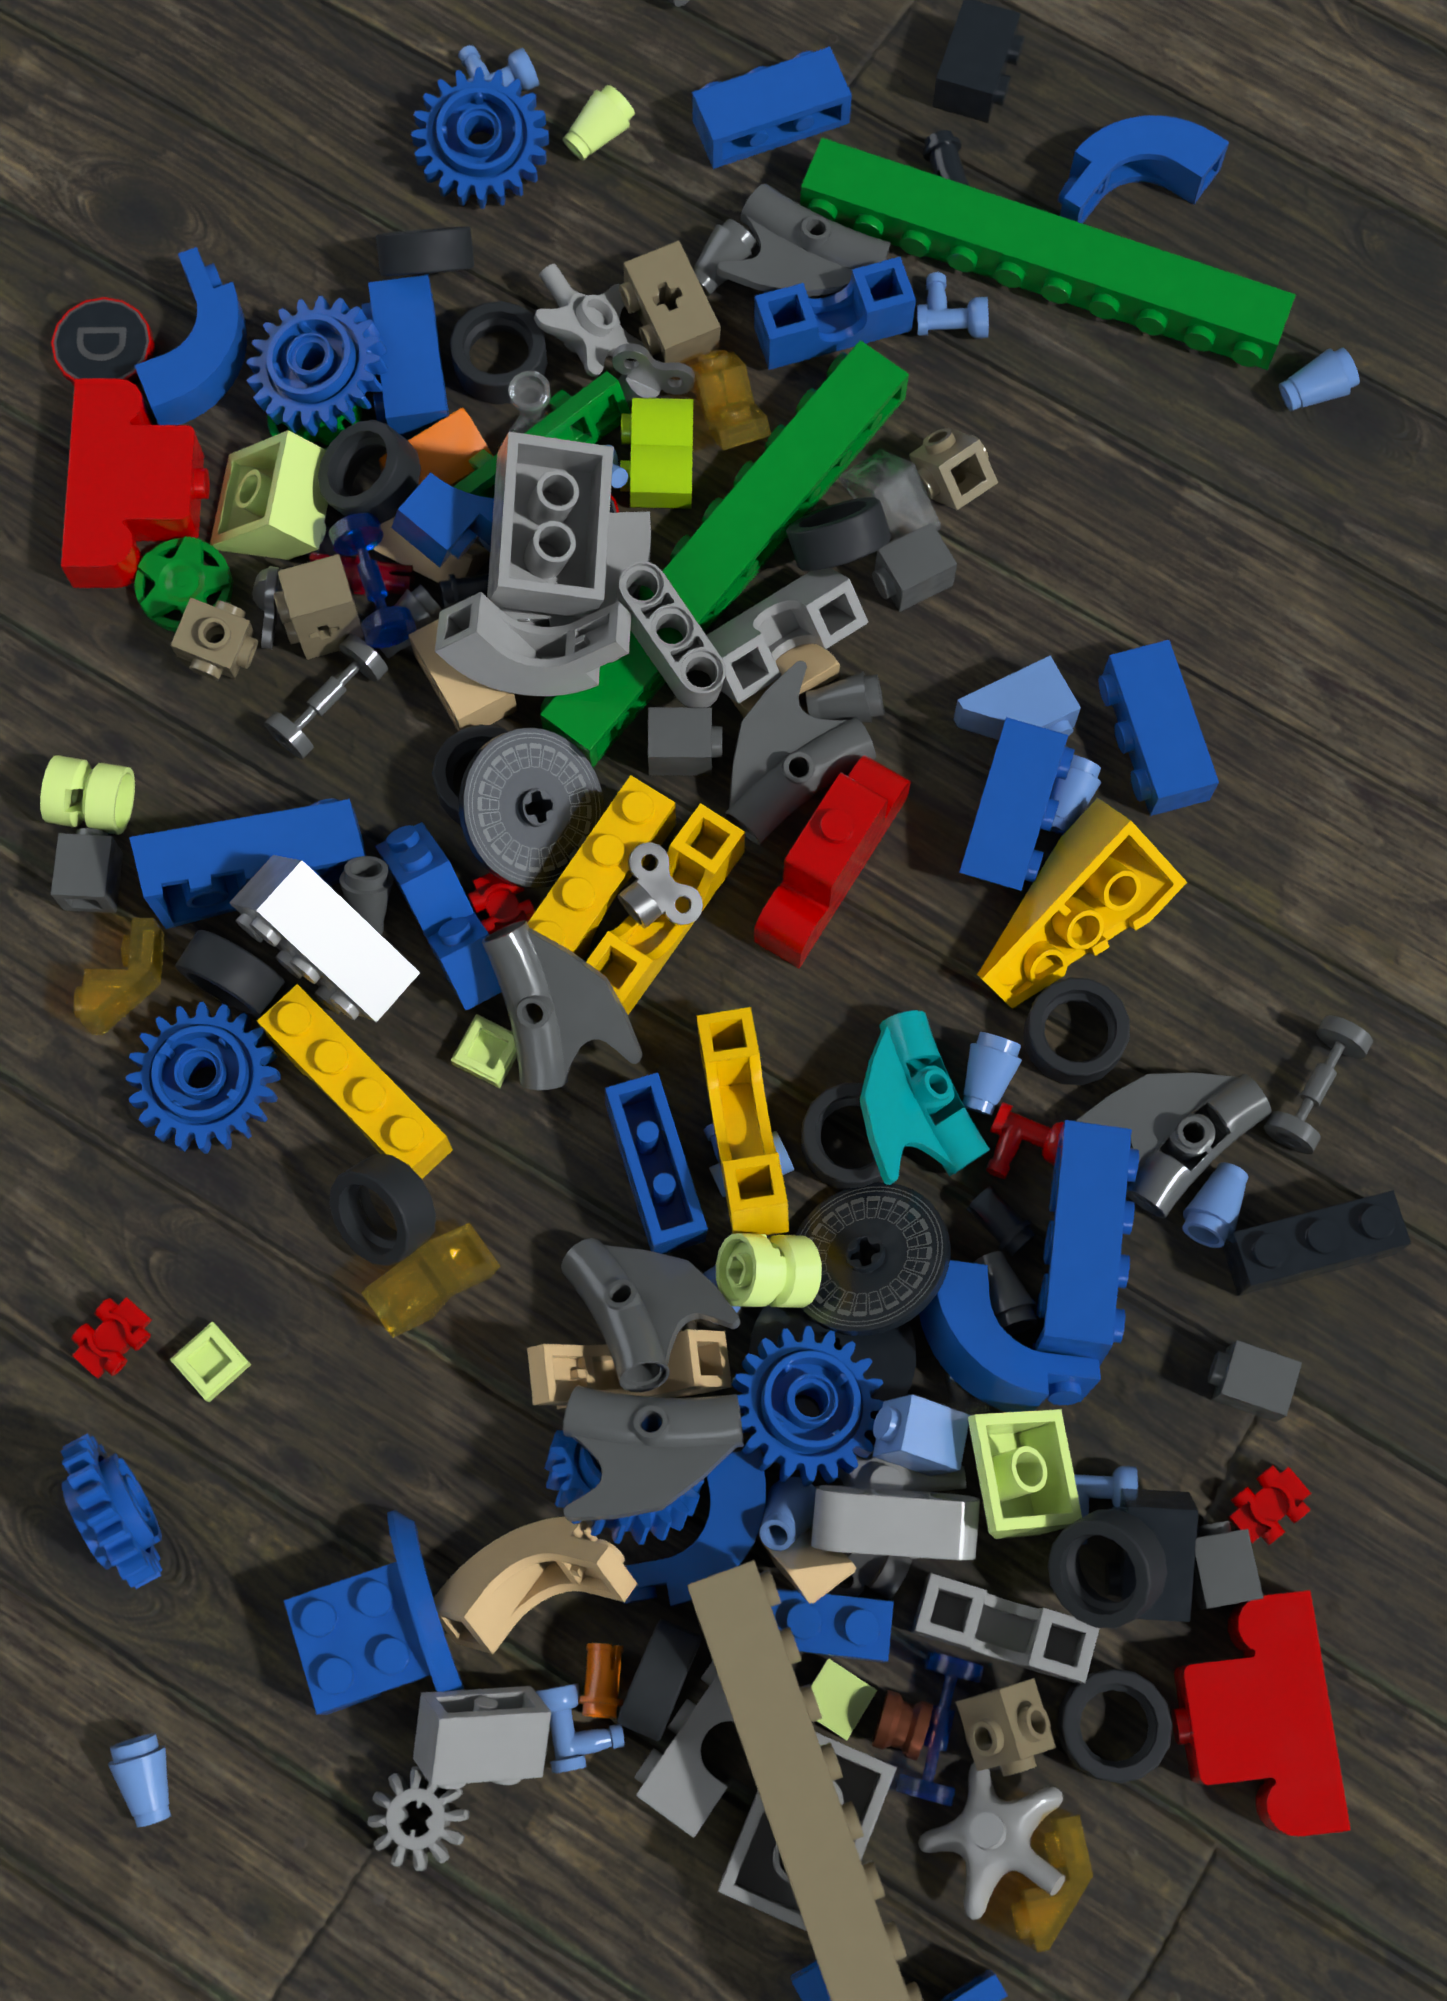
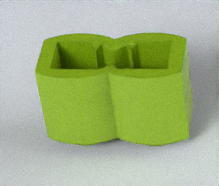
M632 398V414L622 413L621 444L631 445V461L621 460L620 467L627 471L628 480L620 488V491L630 492V507L691 509L693 399Z

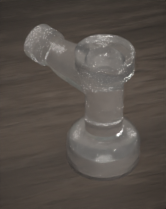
M525 371L516 375L509 385V395L512 405L520 411V414L511 427L510 432L524 434L548 416L545 408L550 401L551 392L548 380L538 372Z

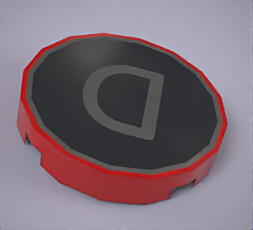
M107 297L85 300L69 309L56 324L51 341L54 361L64 378L72 382L73 386H75V378H113L132 382L139 377L135 365L153 359L155 353L152 331L140 311L123 300Z

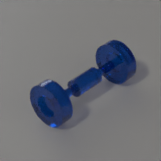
M358 513L342 518L329 531L334 551L344 556L358 555L361 563L358 564L357 570L366 596L370 602L375 603L377 611L366 617L361 624L367 645L373 648H387L398 645L409 639V634L416 631V624L408 608L403 606L387 607L384 598L387 597L388 592L376 560L370 559L368 551L375 548L384 537L380 522L376 516L370 513Z
M927 1652L924 1669L946 1677L939 1706L933 1705L923 1745L929 1747L922 1779L899 1773L895 1791L952 1806L955 1788L933 1783L940 1751L946 1752L955 1715V1711L950 1710L956 1681L959 1679L980 1684L984 1666L939 1653Z

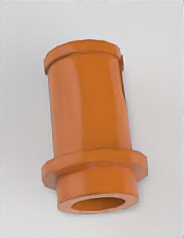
M604 1643L587 1644L588 1655L584 1696H579L578 1701L579 1704H583L582 1716L617 1718V1707L623 1706V1700L618 1699L623 1646L614 1645L612 1647V1644Z

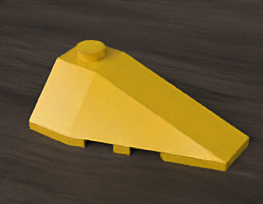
M1097 798L1061 836L977 975L1008 1006L1014 1008L1065 976L1067 967L1090 952L1096 956L1109 948L1108 940L1127 928L1131 927L1136 931L1149 923L1182 889L1187 881L1129 818Z

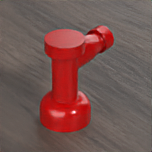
M1002 1102L990 1132L1000 1137L996 1144L993 1159L989 1160L986 1171L995 1177L1005 1179L1010 1170L1009 1164L1015 1157L1022 1140L1043 1148L1042 1156L1044 1160L1054 1165L1059 1133L1064 1122H1057L1049 1128L1012 1112L1013 1106Z

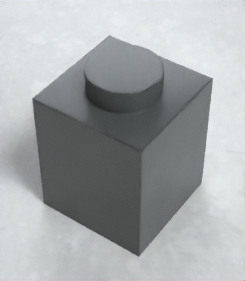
M931 522L877 550L875 570L872 571V577L880 595L884 599L891 597L898 611L901 612L953 586L957 563Z
M648 707L649 776H712V758H722V726H712V708Z
M80 828L76 830V834L58 833L51 895L64 911L116 913L123 852L114 838L109 836L107 832L94 828Z
M1237 1340L1227 1347L1225 1353L1217 1351L1208 1376V1383L1216 1385L1211 1400L1277 1422L1288 1414L1302 1362Z
M1229 1521L1198 1526L1192 1588L1197 1611L1262 1599L1263 1594L1248 1529L1231 1532Z

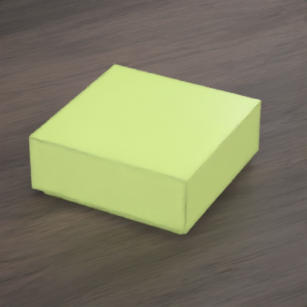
M476 1014L451 1058L452 1065L500 1089L517 1058L513 1032Z
M213 1321L170 1358L172 1363L207 1402L213 1400L252 1365Z
M828 1658L811 1685L822 1719L817 1720V1722L847 1741L877 1690Z

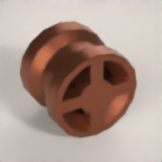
M888 1690L879 1714L872 1746L882 1750L892 1746L901 1749L904 1757L917 1761L928 1730L933 1704L924 1701L911 1704L903 1701L900 1693Z

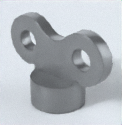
M626 343L618 346L613 352V367L622 374L618 380L626 402L631 408L632 398H656L661 390L673 395L688 393L695 385V372L691 367L679 362L662 363L656 361L649 351L641 345ZM633 358L637 361H628L626 359ZM672 377H678V378H681V379H680V380H674V379H671V378H672Z
M269 566L258 573L252 592L254 602L264 611L261 648L271 650L274 642L276 615L279 613L273 593L283 590L277 572L283 569Z
M652 842L636 846L628 859L629 870L636 880L618 894L619 901L629 915L644 929L662 914H665V917L670 922L677 925H686L696 921L703 909L702 898L695 888L674 881L669 872V856L665 849L659 844ZM645 855H651L656 860V866L651 871L645 870L642 867L641 861ZM679 897H685L689 901V909L685 913L677 911L675 907V902Z
M848 1553L846 1556L857 1568L851 1574L854 1581L850 1584L840 1583L830 1590L829 1593L832 1595L858 1597L864 1591L865 1585H867L873 1591L890 1600L903 1582L912 1559L905 1556Z

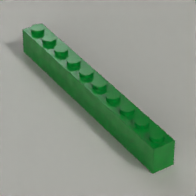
M821 138L801 186L800 205L840 225L890 242L891 245L902 248L910 255L917 257L927 256L948 263L955 270L961 272L972 271L993 278L1005 287H1020L1041 294L1053 303H1068L1089 310L1098 318L1106 320L1115 319L1136 326L1146 334L1163 335L1184 342L1194 350L1211 351L1232 358L1236 363L1245 367H1259L1268 370L1296 296L1294 293L825 138Z
M860 340L849 354L841 352L835 358L828 369L825 382L818 390L811 388L804 394L796 408V416L787 426L780 424L774 429L765 444L766 451L755 463L750 460L740 469L733 483L735 487L724 500L720 497L716 498L705 511L701 527L692 537L689 534L683 536L674 547L670 555L671 562L662 572L705 634L708 633L788 538L786 530L789 525L812 510L904 401L909 374ZM642 585L638 593V600L645 601L651 599L654 596L653 592L648 587ZM663 628L657 632L658 637L668 644H676L683 640L682 634L673 628ZM630 630L629 654L620 657L614 662L600 666L598 686L576 693L545 697L540 707L542 728L554 732L574 744L594 768L666 681Z

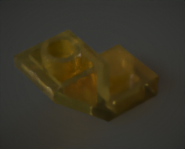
M726 350L711 351L701 355L698 358V363L689 365L695 372V385L693 389L712 438L722 450L771 435L767 416L754 403L746 365L734 352L728 353Z
M132 918L131 935H124L121 947L122 963L124 967H128V970L84 969L83 986H77L74 993V1013L76 1018H80V1022L92 1035H104L161 985L165 934L154 918Z
M467 1223L425 1243L367 1286L362 1295L393 1338L433 1319L451 1296L491 1278L501 1266L472 1225Z
M1070 1813L1051 1817L1052 1832L1044 1833L1049 1863L1055 1869L1061 1868V1872L1065 1876V1881L1060 1890L1054 1896H1050L1035 1883L1017 1887L1020 1902L1011 1903L1014 1924L1019 1940L1029 1939L1030 1948L1036 1952L1050 1949L1093 1877L1082 1823L1078 1814Z

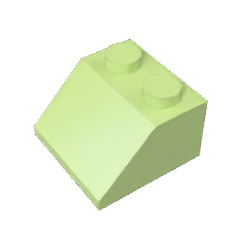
M287 430L229 454L210 545L218 551L290 560L319 550V546L326 533L324 521L328 502L320 493L318 474L321 459L326 450Z
M1061 1409L974 1414L968 1416L989 1534L995 1539L1041 1535L1066 1528L1082 1518Z

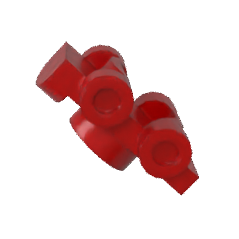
M491 873L473 880L476 890L467 894L476 913L486 909L489 918L482 920L481 923L489 935L518 921L525 920L528 923L536 912L530 899L521 903L518 902L515 895L523 892L524 888L508 884Z
M127 1297L119 1305L111 1298L103 1301L95 1311V1315L103 1321L101 1325L94 1330L88 1323H85L75 1331L71 1338L79 1346L72 1356L98 1379L105 1371L111 1376L119 1373L128 1361L123 1354L130 1347L135 1351L139 1350L151 1336L145 1328L152 1319Z
M1274 1465L1270 1466L1256 1478L1263 1487L1261 1490L1254 1494L1247 1486L1231 1499L1237 1510L1228 1519L1238 1530L1248 1529L1251 1544L1259 1537H1262L1267 1545H1270L1285 1532L1278 1523L1279 1520L1287 1515L1294 1524L1311 1510L1303 1501L1311 1492L1290 1467L1285 1468L1280 1473Z

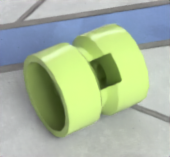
M60 755L53 756L45 770L41 788L40 809L43 820L46 823L69 827H78L82 821H85L88 828L99 829L111 834H122L128 825L135 795L134 772L131 767L108 763H98L94 769H91L87 760Z
M731 1234L721 1245L716 1261L718 1289L729 1304L736 1307H766L767 1305L770 1307H806L813 1302L818 1293L822 1278L819 1251L811 1239L801 1235H771L767 1238L766 1234Z

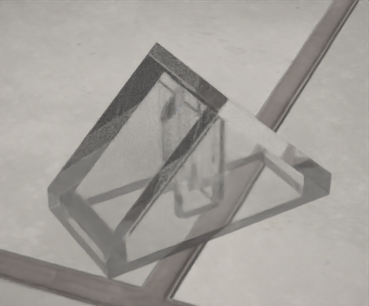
M880 449L840 475V482L854 499L875 497L881 501L891 533L889 543L931 522L937 531L940 530V521L914 463Z

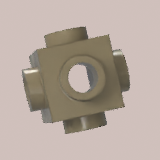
M950 427L931 433L924 439V445L909 454L916 473L913 474V480L919 492L926 499L935 500L955 510L960 509L998 483L990 465L988 453L980 439Z
M190 597L170 646L177 657L191 662L189 669L206 678L219 681L221 674L235 679L240 666L246 669L250 666L258 646V639L253 638L254 630L251 622L244 619L246 616L244 610L219 600L214 607ZM223 638L220 642L213 643L215 640Z
M1034 1678L956 1702L966 1733V1741L971 1750L977 1771L1000 1766L1003 1776L1019 1773L1037 1767L1034 1755L1056 1748L1050 1730V1721L1043 1708Z

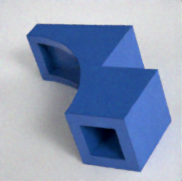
M430 472L399 507L391 528L440 568L451 555L459 560L477 537H480L491 547L494 498L481 497L454 488Z
M423 822L415 826H403L391 832L386 841L375 847L381 859L388 865V870L392 873L395 883L464 1009L468 1010L501 993L496 974L482 944V940L489 936V933L474 913L454 869Z

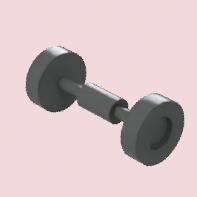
M349 634L339 645L341 652L351 664L337 678L331 676L306 702L308 708L294 723L277 711L264 722V726L286 750L301 760L314 748L311 741L301 730L316 714L322 717L347 691L344 685L358 671L374 682H378L388 671L386 663L378 653L354 634Z
M1325 1016L1316 1031L1318 1038L1332 1049L1324 1064L1317 1063L1300 1094L1303 1102L1296 1115L1273 1111L1264 1125L1265 1132L1272 1139L1293 1151L1312 1154L1321 1139L1318 1131L1306 1123L1305 1120L1313 1106H1320L1337 1075L1334 1067L1341 1054L1351 1058L1363 1059L1373 1044L1372 1037L1364 1029L1341 1017Z

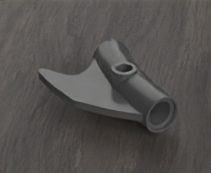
M765 183L757 187L751 194L741 213V222L751 229L760 248V253L752 259L721 261L717 266V274L720 277L764 292H771L804 283L808 297L832 294L841 291L849 284L852 269L887 260L891 243L829 220L794 202Z
M801 660L797 661L765 691L742 720L739 728L731 771L729 809L725 812V816L732 824L745 831V837L757 845H760L799 807L834 783L840 773L844 775L849 774L863 755L873 760L876 758L870 735L857 717L850 720L820 719L806 714L801 709L799 693L807 669L806 663ZM790 764L799 768L801 772L800 778L794 777L790 773Z
M525 920L503 927L482 940V944L499 982L508 1011L516 1047L519 1080L522 1087L530 1090H550L567 1084L568 1073L575 1056L581 1046L591 1040L605 1041L630 1063H639L642 1058V1051L623 1005L605 975L569 949L531 929Z
M1204 1073L1147 1074L1110 1094L1076 1121L1132 1129L1130 1146L1133 1149H1139V1164L1135 1182H1128L1126 1195L1147 1212L1160 1218H1166L1184 1192L1208 1165L1240 1136L1270 1116L1272 1110L1262 1089L1247 1074H1242L1239 1077ZM1183 1132L1192 1134L1196 1143L1186 1140Z
M594 1238L585 1239L575 1244L563 1258L561 1265L562 1273L576 1289L594 1317L611 1354L620 1386L624 1390L630 1392L650 1391L661 1386L670 1375L668 1367L669 1358L675 1339L681 1328L689 1321L704 1319L730 1329H736L740 1326L738 1314L719 1289L688 1260L648 1250L603 1245L598 1239Z
M576 1386L571 1393L565 1411L563 1433L566 1437L573 1438L598 1461L602 1469V1477L594 1489L565 1506L564 1516L568 1521L607 1520L660 1511L701 1482L736 1447H744L737 1394L698 1398H665L619 1394Z

